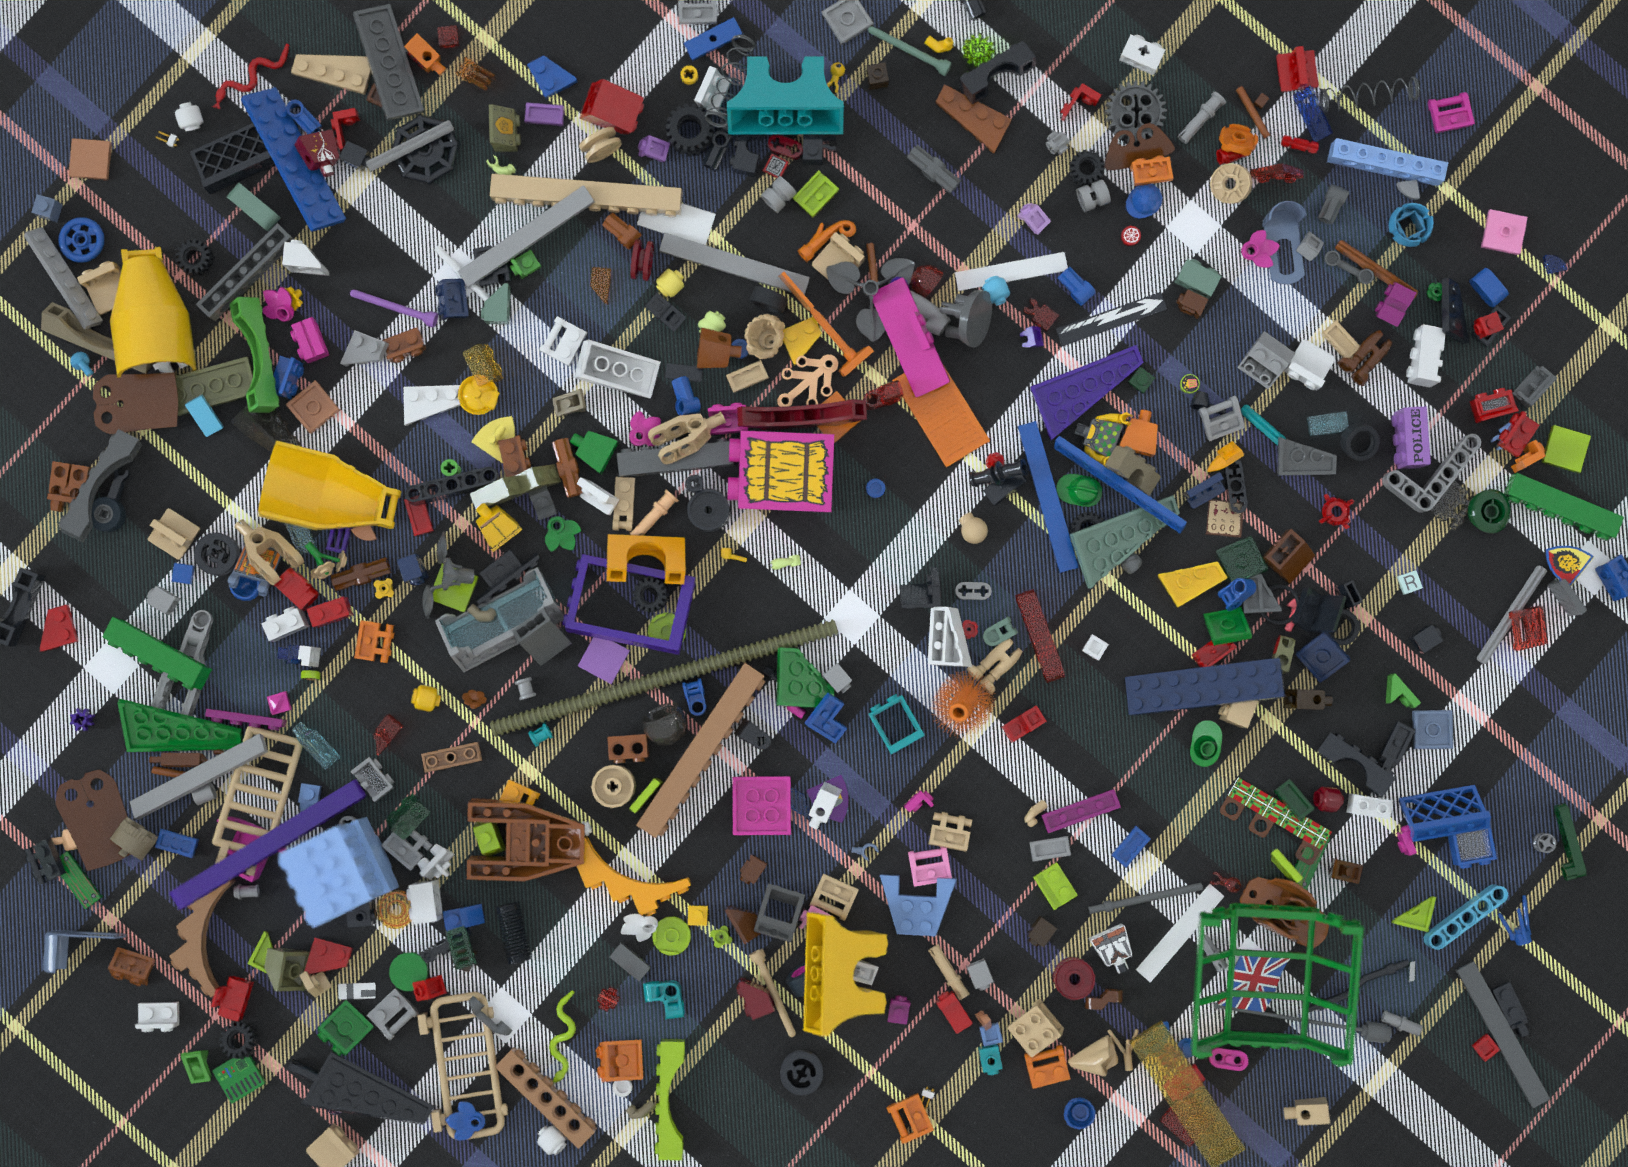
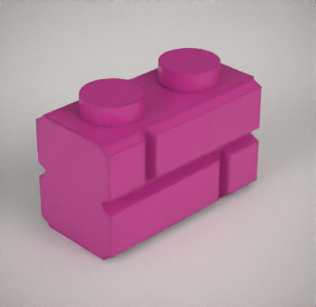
M310 317L291 325L293 331L290 334L293 341L298 342L300 348L297 349L301 360L304 359L307 363H311L329 356L316 319Z

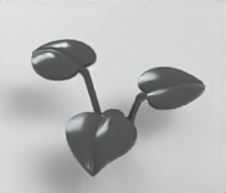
M905 258L889 260L881 269V274L886 279L878 282L868 280L865 283L857 282L860 278V272L858 267L851 262H840L827 266L828 280L837 292L850 294L854 290V285L863 287L864 294L870 297V309L861 310L856 318V325L859 331L870 341H876L885 331L884 325L873 304V296L878 293V286L886 282L889 284L897 276L906 279L909 285L912 280L915 262Z
M446 531L442 532L436 550L438 564L444 563L442 584L432 587L427 585L423 592L422 605L427 619H430L429 616L433 607V592L436 589L442 588L446 591L450 586H460L461 583L472 584L474 581V569L462 568V565H456L452 563L450 558H446Z

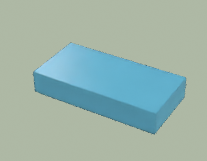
M203 395L185 404L206 437L223 428L222 423Z

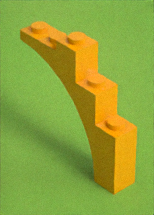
M585 838L584 864L577 866L585 887L591 886L593 890L602 886V881H604L613 902L618 900L619 903L630 899L628 895H631L640 915L650 916L657 913L655 909L659 907L658 899L660 902L671 898L670 894L677 892L679 895L688 891V886H691L689 877L666 883L642 882L629 878L608 865L595 851L589 838Z

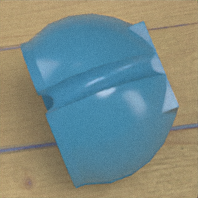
M1406 203L1402 207L1395 209L1390 216L1388 224L1389 233L1394 235L1393 240L1406 247H1415L1425 242L1430 237L1434 224L1433 216L1428 215L1429 210L1417 203ZM1410 217L1418 232L1407 238L1399 222Z

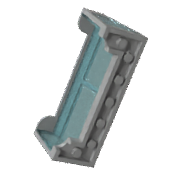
M538 567L530 569L523 576L524 582L495 596L487 603L477 606L481 611L493 608L496 611L493 621L479 622L468 611L457 617L454 614H444L435 620L450 657L463 672L518 645L519 643L512 630L542 608L545 609L557 624L563 621L564 614Z

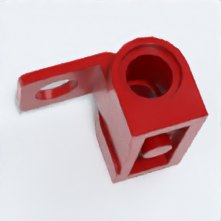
M292 567L287 569L279 577L281 580L274 585L303 611H306L319 596V592L312 587V584Z
M229 976L227 985L216 989L211 1007L220 1006L218 1015L237 1022L242 1020L254 982L236 976Z

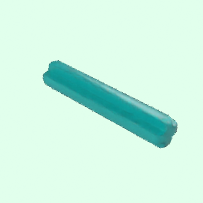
M1246 404L1240 409L1241 414L1277 446L1278 437L1285 438L1249 405Z

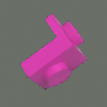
M1409 826L1401 827V831L1396 833L1400 841L1398 842L1400 851L1409 856L1416 854L1417 851L1410 837L1411 831Z

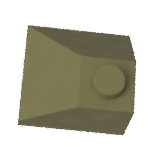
M267 948L264 968L275 991L306 990L299 975L304 973L310 951Z

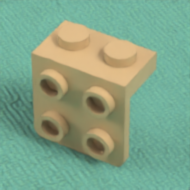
M835 232L831 236L829 244L812 262V266L828 279L827 266L840 262H851L859 268L864 262V252L855 245L853 247L849 244V239L841 233L839 235Z
M110 261L101 263L100 267L94 270L88 269L82 272L81 276L77 277L79 283L87 288L95 309L100 315L112 311L121 274L120 267Z
M335 1123L306 1149L308 1155L319 1167H344L360 1152L357 1145L352 1140H349L343 1129Z

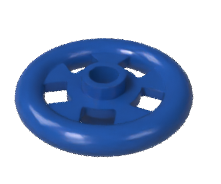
M83 217L75 218L68 221L62 227L59 234V246L62 253L68 259L80 263L88 262L96 258L102 251L104 234L101 227L95 221ZM82 225L89 227L88 232L81 230ZM71 229L76 231L72 238L67 236ZM96 235V243H91V236ZM84 237L85 242L81 244L80 239ZM73 244L76 250L72 252L68 246ZM89 247L90 252L83 255L81 250Z

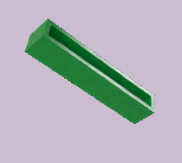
M1519 473L1510 476L1504 491L1509 502L1526 505L1525 508L1530 511H1541L1547 518H1558L1562 520V524L1567 526L1575 525L1579 527L1581 532L1587 534L1592 532L1597 535L1598 539L1604 541L1617 537L1624 519L1621 515Z
M112 617L102 638L108 640V645L116 649L122 648V653L133 657L135 655L138 657V662L148 665V663L153 665L152 669L161 674L163 672L167 673V678L178 682V680L183 682L182 686L192 691L194 688L202 690L212 671L208 666L116 617Z

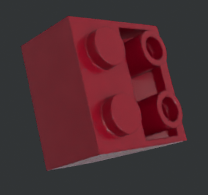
M744 977L739 979L736 989L739 997H744L745 1003L743 1007L747 1017L751 1015L752 1020L774 1012L775 1005L767 987Z

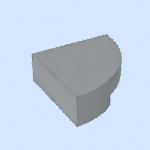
M1417 180L1397 183L1398 190L1412 200L1420 199Z

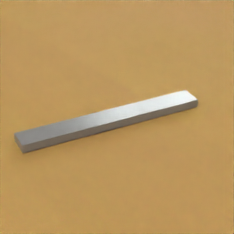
M583 185L458 270V273L469 288L510 261V259L516 257L588 208L595 201Z
M664 233L659 252L788 292L791 291L778 277L782 272H785L804 295L810 277L668 233Z
M258 734L130 801L134 819L139 820L264 755L268 750L263 735Z

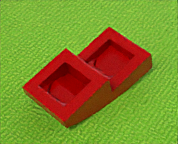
M1036 705L1003 725L1002 729L1010 742L1013 743L1047 721Z

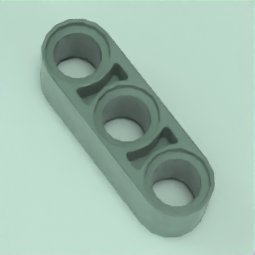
M240 183L227 196L229 200L268 232L281 219V217Z

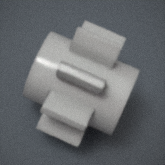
M1053 131L1048 135L1046 147L1052 154L1058 152L1061 155L1068 149L1069 139L1062 131L1058 134L1056 131Z

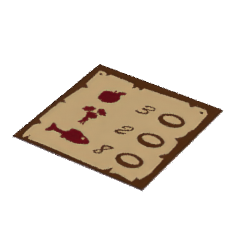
M1209 500L1206 534L1241 538L1243 512L1240 514L1233 513L1229 509L1228 501ZM1236 502L1233 506L1240 510L1243 503Z

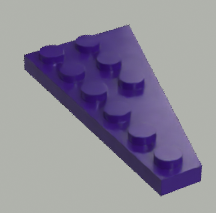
M1137 345L1030 387L1050 440L1054 439L1144 363Z

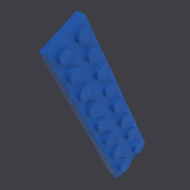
M274 87L242 96L241 101L310 231L313 232L344 222L346 217L320 169L309 170L295 148V142L302 135L293 118L288 114L286 105L277 88Z

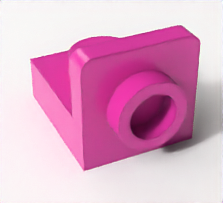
M919 790L903 806L909 813L912 810L916 812L923 805L921 801L924 799L932 808L934 806L931 802L933 797L927 791L923 793Z

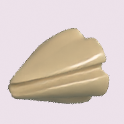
M1107 1035L1071 1057L1068 1063L1075 1069L1106 1076L1107 1070L1118 1063L1112 1038Z

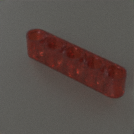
M1034 589L1016 594L1015 598L1046 682L1050 683L1064 678L1063 666Z

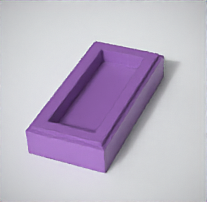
M526 103L525 123L563 126L565 107L563 105Z

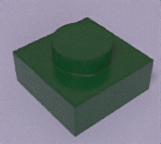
M1139 367L1128 383L1144 394L1155 377Z

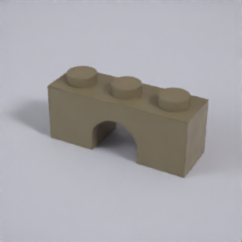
M1116 445L1105 466L1115 474L1127 478V482L1150 496L1161 478L1155 472L1156 468L1145 463L1146 460L1141 456L1135 455V451L1128 446L1122 448Z

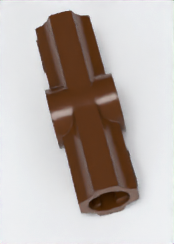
M385 557L370 563H360L350 567L348 570L331 575V581L335 591H340L354 585L367 584L372 582V579L392 572L390 564Z

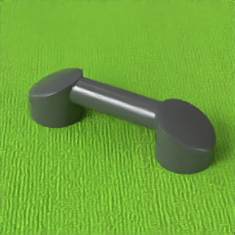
M1329 251L1324 256L1325 264L1328 266L1336 265L1355 275L1361 284H1369L1374 279L1372 270H1360L1341 260L1339 253L1336 251Z
M472 996L470 998L471 1010L481 1022L494 1033L510 1035L513 1030L502 1020L497 1025L481 1011L484 1005L476 997Z

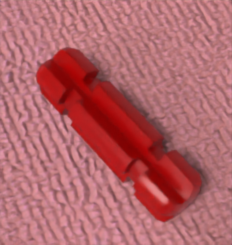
M1284 135L1281 140L1282 146H1291V148L1301 151L1308 150L1310 153H1316L1319 147L1317 142L1312 141L1310 143L1309 140L1296 137L1291 138L1288 135Z

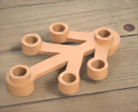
M829 354L824 355L821 359H809L805 356H799L796 359L798 367L803 368L807 365L819 368L814 372L792 371L790 368H785L781 374L783 379L804 380L788 394H781L777 399V404L779 407L791 406L793 399L808 386L809 397L806 405H809V400H814L818 404L816 399L817 382L823 373L824 386L821 388V394L824 397L830 396L832 394L831 376L838 368L836 357ZM800 358L805 359L804 365L798 363ZM828 360L832 362V367L830 368L825 365V362ZM786 370L791 372V376L788 378L784 376ZM825 387L830 389V393L827 395L823 393ZM782 398H788V404H783Z

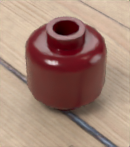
M1323 786L1314 793L1313 802L1320 811L1337 812L1344 803V797L1338 788Z

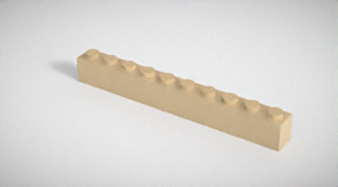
M492 174L490 197L497 204L514 202L515 205L519 206L531 203L535 207H544V205H551L552 207L584 185L595 203L588 207L591 211L608 209L609 212L619 213L620 210H623L629 214L646 212V215L656 216L657 213L665 214L667 217L681 215L682 188Z

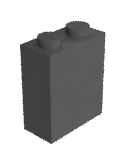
M544 608L512 630L518 643L540 666L572 644L565 631Z

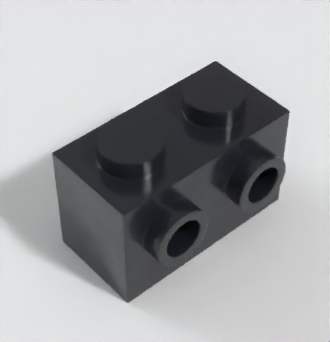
M376 898L347 912L348 928L375 924L377 910L373 908V901Z

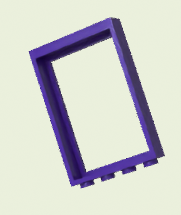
M582 554L581 560L578 559L576 571H578L577 578H573L572 581L573 595L569 596L567 607H570L569 612L563 618L566 632L679 655L696 584L695 577L685 575L669 641L575 622L588 564L607 568V559ZM627 563V572L665 579V571Z

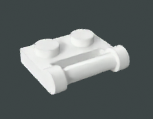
M556 317L554 320L555 324L544 345L540 346L539 351L570 367L587 332L560 317ZM561 327H564L566 331L554 352L550 348Z

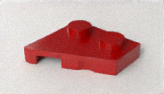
M314 938L304 972L307 971L311 975L345 968L348 966L353 948Z

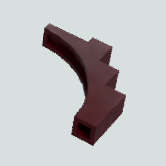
M850 399L825 404L789 407L741 406L737 407L738 427L777 431L791 427L838 426L867 420L866 400Z

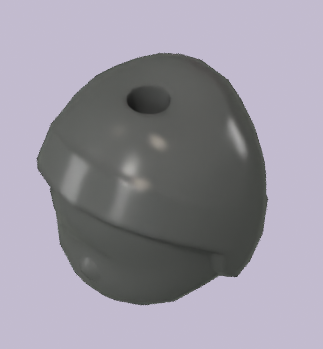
M1132 553L1120 565L1128 574H1132L1141 567L1142 559L1136 553Z

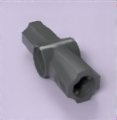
M918 144L907 156L909 161L922 170L921 172L927 179L936 182L948 193L951 194L960 184L961 180L951 173L940 159L935 156L932 157Z

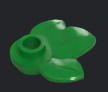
M559 516L552 517L548 521L547 527L549 531L545 536L548 549L553 552L560 545L564 549L574 550L576 543L574 535L581 532L580 526L573 520L565 521ZM557 522L561 524L558 530L554 528V524Z

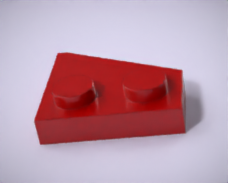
M69 605L49 609L44 625L40 652L79 642Z

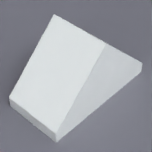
M860 960L853 972L854 981L872 985L879 967Z

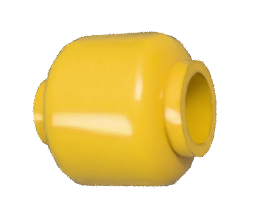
M419 685L417 689L414 688L411 703L414 704L415 709L431 712L435 706H439L441 695H437L438 691L435 687Z

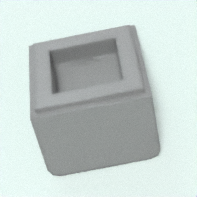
M1308 232L1296 251L1307 260L1312 261L1319 254L1324 242L1311 232Z

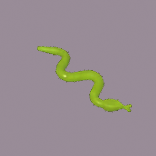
M574 991L564 996L556 1008L558 1017L568 1025V1031L554 1036L549 1044L551 1055L563 1065L562 1070L556 1072L553 1078L554 1083L561 1081L569 1069L567 1058L557 1050L556 1045L572 1038L576 1031L574 1021L563 1012V1006L572 997Z

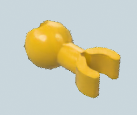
M839 62L831 66L830 72L832 77L831 81L827 83L828 87L834 83L836 94L839 91V77L845 73L844 65Z

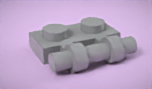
M403 820L399 824V827L404 830L400 835L398 832L393 831L381 846L411 871L424 856L419 849L424 847L428 851L433 845L427 841L428 838L426 836H421L414 830L415 827L412 824L409 825ZM409 835L417 841L414 846L406 840Z

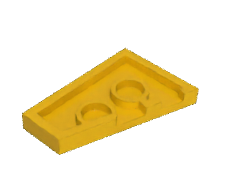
M1218 562L1157 575L1177 608L1228 578Z

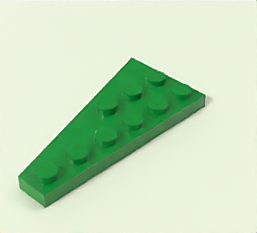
M120 698L117 702L127 752L229 750L243 742L242 729Z

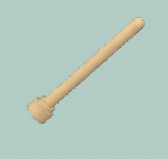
M763 948L749 954V957L755 965H758L788 1035L794 1037L796 1035L795 1029L764 962L766 961Z

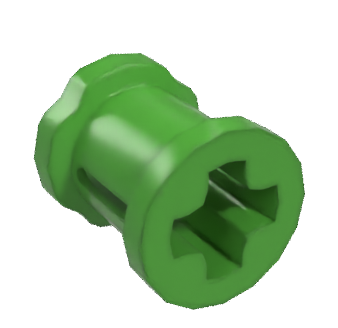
M447 459L441 464V471L444 475L451 476L461 473V467L454 460ZM451 466H453L455 469H452L451 473L448 472L447 470L451 469Z

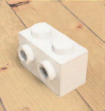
M294 606L285 609L284 614L280 616L274 614L267 617L266 622L261 623L268 640L272 642L310 627L303 610L295 609Z

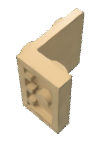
M1040 998L1033 1003L1029 1011L1008 1025V1030L1030 1057L1035 1056L1061 1037L1064 1030L1063 1026Z

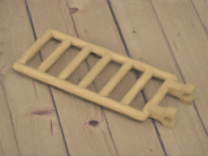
M247 727L243 742L252 738L253 734H261L265 738L295 745L292 757L269 750L262 755L265 758L288 763L289 767L286 775L247 764L233 771L212 840L214 845L220 846L216 863L226 858L228 849L238 851L246 846L221 839L224 828L261 837L280 825L303 748V740L257 727ZM241 772L284 782L281 794L239 783ZM236 790L278 801L275 812L234 802L233 798ZM230 809L272 819L270 830L227 820ZM257 865L247 870L246 875L254 876Z

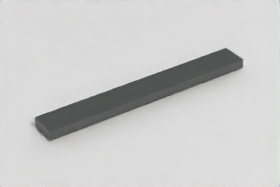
M1470 961L1456 969L1459 978L1499 1047L1530 1106L1535 1108L1550 1100L1475 962Z

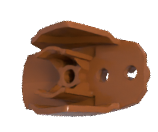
M1256 877L1250 880L1240 898V903L1266 904L1267 900L1270 901V905L1316 908L1317 904L1313 895L1293 881L1279 878L1268 880ZM1253 891L1256 897L1251 898L1249 892ZM1251 917L1269 931L1307 947L1309 920ZM1315 921L1313 948L1324 941L1328 933L1329 924Z

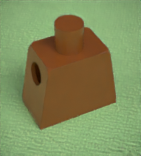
M701 328L697 368L727 367L729 357H741L742 347L731 345L730 334Z

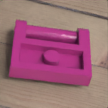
M1466 92L1460 93L1459 96L1441 100H1428V108L1431 112L1435 133L1469 127L1475 124L1469 97ZM1461 103L1462 105L1461 108L1439 112L1438 110L1439 107Z

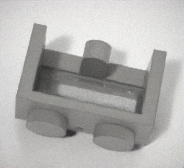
M368 757L350 772L355 775L362 787L371 795L372 800L378 802L383 796L394 789L392 785L394 780L388 773L386 775L380 770L382 765L376 758L372 760Z

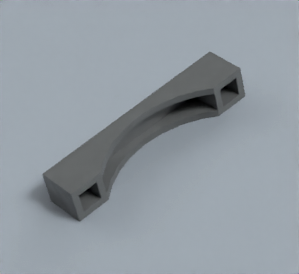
M119 429L116 434H112L108 447L99 455L97 465L91 468L86 483H82L78 496L71 501L69 511L61 517L59 529L62 533L84 543L93 528L92 505L99 487L112 472L125 464L133 462L142 447L138 438Z

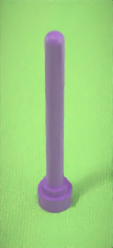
M357 290L350 291V295L354 298L423 320L426 326L434 328L437 324L438 313L432 311L423 313Z

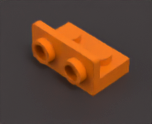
M1156 156L1149 160L1139 158L1131 163L1130 172L1133 173L1135 186L1173 181L1170 157Z
M1534 440L1526 445L1523 450L1525 455L1515 460L1516 464L1511 466L1514 473L1546 456L1544 454L1545 449L1540 442Z

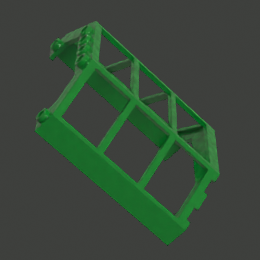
M1232 903L1230 908L1227 909L1221 906L1212 909V913H1207L1206 911L1199 912L1190 1046L1192 1056L1201 1059L1212 1057L1211 1049L1225 1044L1236 1047L1250 1045L1255 1048L1269 1046L1273 1049L1289 1047L1292 1050L1307 1048L1329 1056L1332 1064L1345 1067L1353 1065L1363 938L1361 922L1354 919L1351 921L1343 920V916L1331 912L1325 915L1320 913L1318 908L1304 906ZM1238 916L1309 920L1306 953L1236 949ZM1231 918L1229 950L1203 957L1205 926L1221 927V920ZM1315 921L1338 927L1342 934L1353 935L1351 966L1313 954ZM1235 956L1306 960L1303 994L1233 990ZM1229 957L1227 990L1200 998L1202 965ZM1312 961L1350 973L1348 1008L1310 995ZM1233 997L1303 1001L1300 1035L1230 1031ZM1226 998L1224 1031L1197 1040L1199 1007ZM1309 1002L1347 1015L1345 1049L1307 1036Z

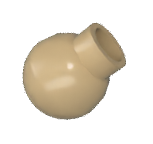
M971 512L966 513L959 519L962 525V536L967 542L978 544L986 538L988 528L982 519L974 517Z

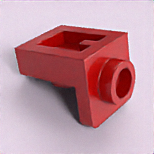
M1497 312L1473 321L1474 331L1480 338L1504 329Z
M442 974L412 983L417 1001L428 1000L446 994Z

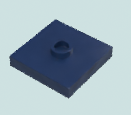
M1322 632L1295 653L1319 683L1323 682L1351 660L1328 632Z

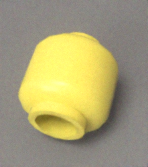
M667 269L656 279L658 284L656 288L664 297H674L683 289L684 283L682 279L684 277L678 270L673 272L671 269Z

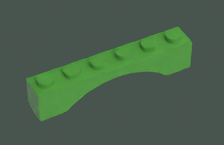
M237 297L229 303L232 321L246 338L254 365L253 379L246 393L249 412L270 413L279 407V397L275 388L276 381L273 377L269 343L265 333L266 326L262 317V306L260 305L259 298Z

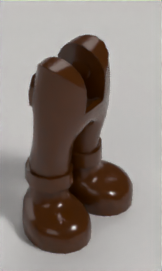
M1377 330L1368 336L1353 354V357H1343L1338 361V366L1344 372L1352 373L1359 363L1371 352L1369 358L1351 375L1352 380L1360 386H1364L1368 382L1369 371L1371 372L1384 358L1393 343L1390 339H1387L1379 348L1375 345L1384 334L1381 330Z

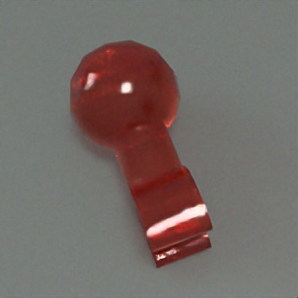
M1213 872L1221 881H1210V884L1226 886V889L1232 893L1240 890L1241 882L1239 879L1234 877L1227 879L1221 877L1218 872ZM1235 884H1239L1240 888L1235 889Z

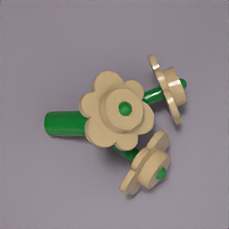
M311 541L305 545V548L316 559L318 566L312 570L311 578L324 579L332 574L335 564L331 561L323 563L321 558L337 562L336 572H339L340 568H344L347 564L344 550L336 558L320 553Z

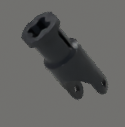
M691 475L685 481V488L691 493L699 491L703 486L702 478L698 475ZM692 481L696 482L695 487L691 486Z

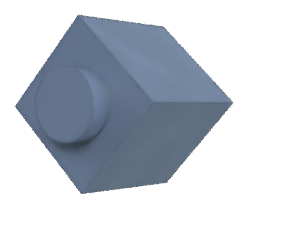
M37 194L31 213L39 218L58 222L63 204L55 199Z

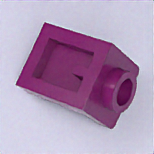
M896 995L895 998H891L888 1022L907 1025L911 1004L907 997Z

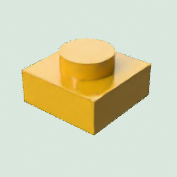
M689 905L688 925L707 926L708 906Z

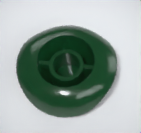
M1484 490L1475 495L1469 503L1468 517L1471 523L1483 532L1498 533L1506 527L1510 520L1511 508L1505 494L1498 490Z

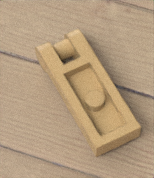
M616 477L615 497L619 501L614 508L613 530L626 529V531H632L635 478ZM620 516H627V521H620Z

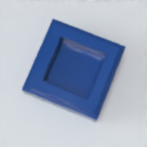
M174 563L171 582L192 585L195 566Z

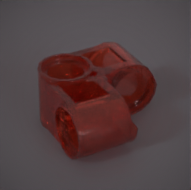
M899 380L868 391L863 397V400H866V409L874 410L901 401L903 390ZM867 397H875L876 404H869Z

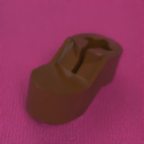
M1105 989L1100 996H1086L1085 1008L1102 1010L1108 1002H1122L1123 990Z

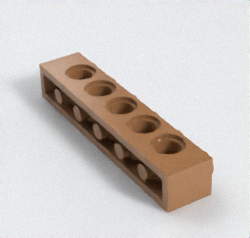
M513 1047L495 1068L579 1149L596 1131V1123L589 1116L585 1117L581 1113L582 1109L576 1103L572 1104L567 1099V1094L561 1089L558 1090L553 1085L554 1082L547 1075L544 1077L539 1072L540 1068L534 1062L530 1063L525 1058L526 1054L521 1049ZM515 1065H522L524 1073L516 1072ZM530 1078L538 1081L537 1087H532L529 1084ZM549 1092L552 1095V1100H545L543 1093ZM557 1106H564L566 1113H558ZM572 1119L578 1120L580 1127H573L570 1121Z

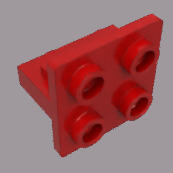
M1303 46L1295 47L1292 53L1278 54L1276 56L1281 92L1318 88L1319 83L1314 50L1304 51Z

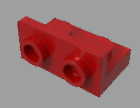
M1524 411L1518 414L1515 413L1509 421L1511 425L1500 434V441L1497 444L1516 458L1520 456L1540 426L1527 417V413Z

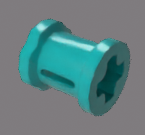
M546 723L542 724V727L528 732L536 747L544 740L553 738Z

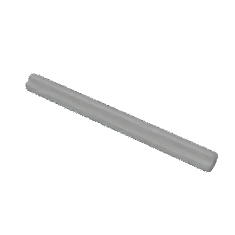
M1536 566L1479 653L1477 660L1480 663L1487 664L1546 574L1547 570L1544 567Z

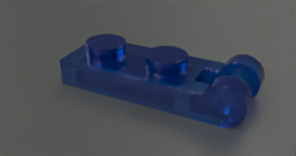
M1309 85L1301 93L1298 91L1293 94L1295 103L1313 141L1318 142L1333 134L1315 95L1314 88ZM1308 97L1310 102L1305 104L1304 99Z

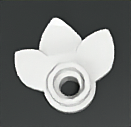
M640 914L627 915L623 918L625 924L622 926L621 934L636 935L637 941L642 942L650 938L651 933L656 931L658 921L652 916L644 917Z

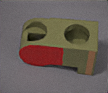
M1279 635L1272 659H1281L1282 674L1289 672L1294 653L1295 639Z

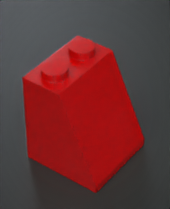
M601 79L591 84L579 119L604 128L613 127L616 132L624 135L630 134L637 127L638 122L636 119L643 110L644 104L642 102L644 97L605 79Z

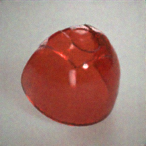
M932 265L917 267L911 276V285L914 292L925 298L937 286L943 272Z

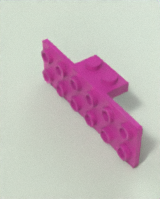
M900 278L878 289V293L873 296V303L915 397H920L949 383L950 379L934 346V338L926 328V320L920 314L905 279Z

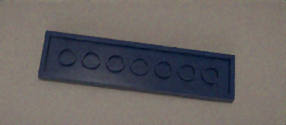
M1280 658L1125 677L1130 716L1285 698Z

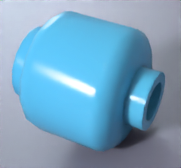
M992 276L985 280L982 289L990 294L992 304L995 303L996 306L1004 304L1006 298L1010 295L1005 279L999 278V276Z

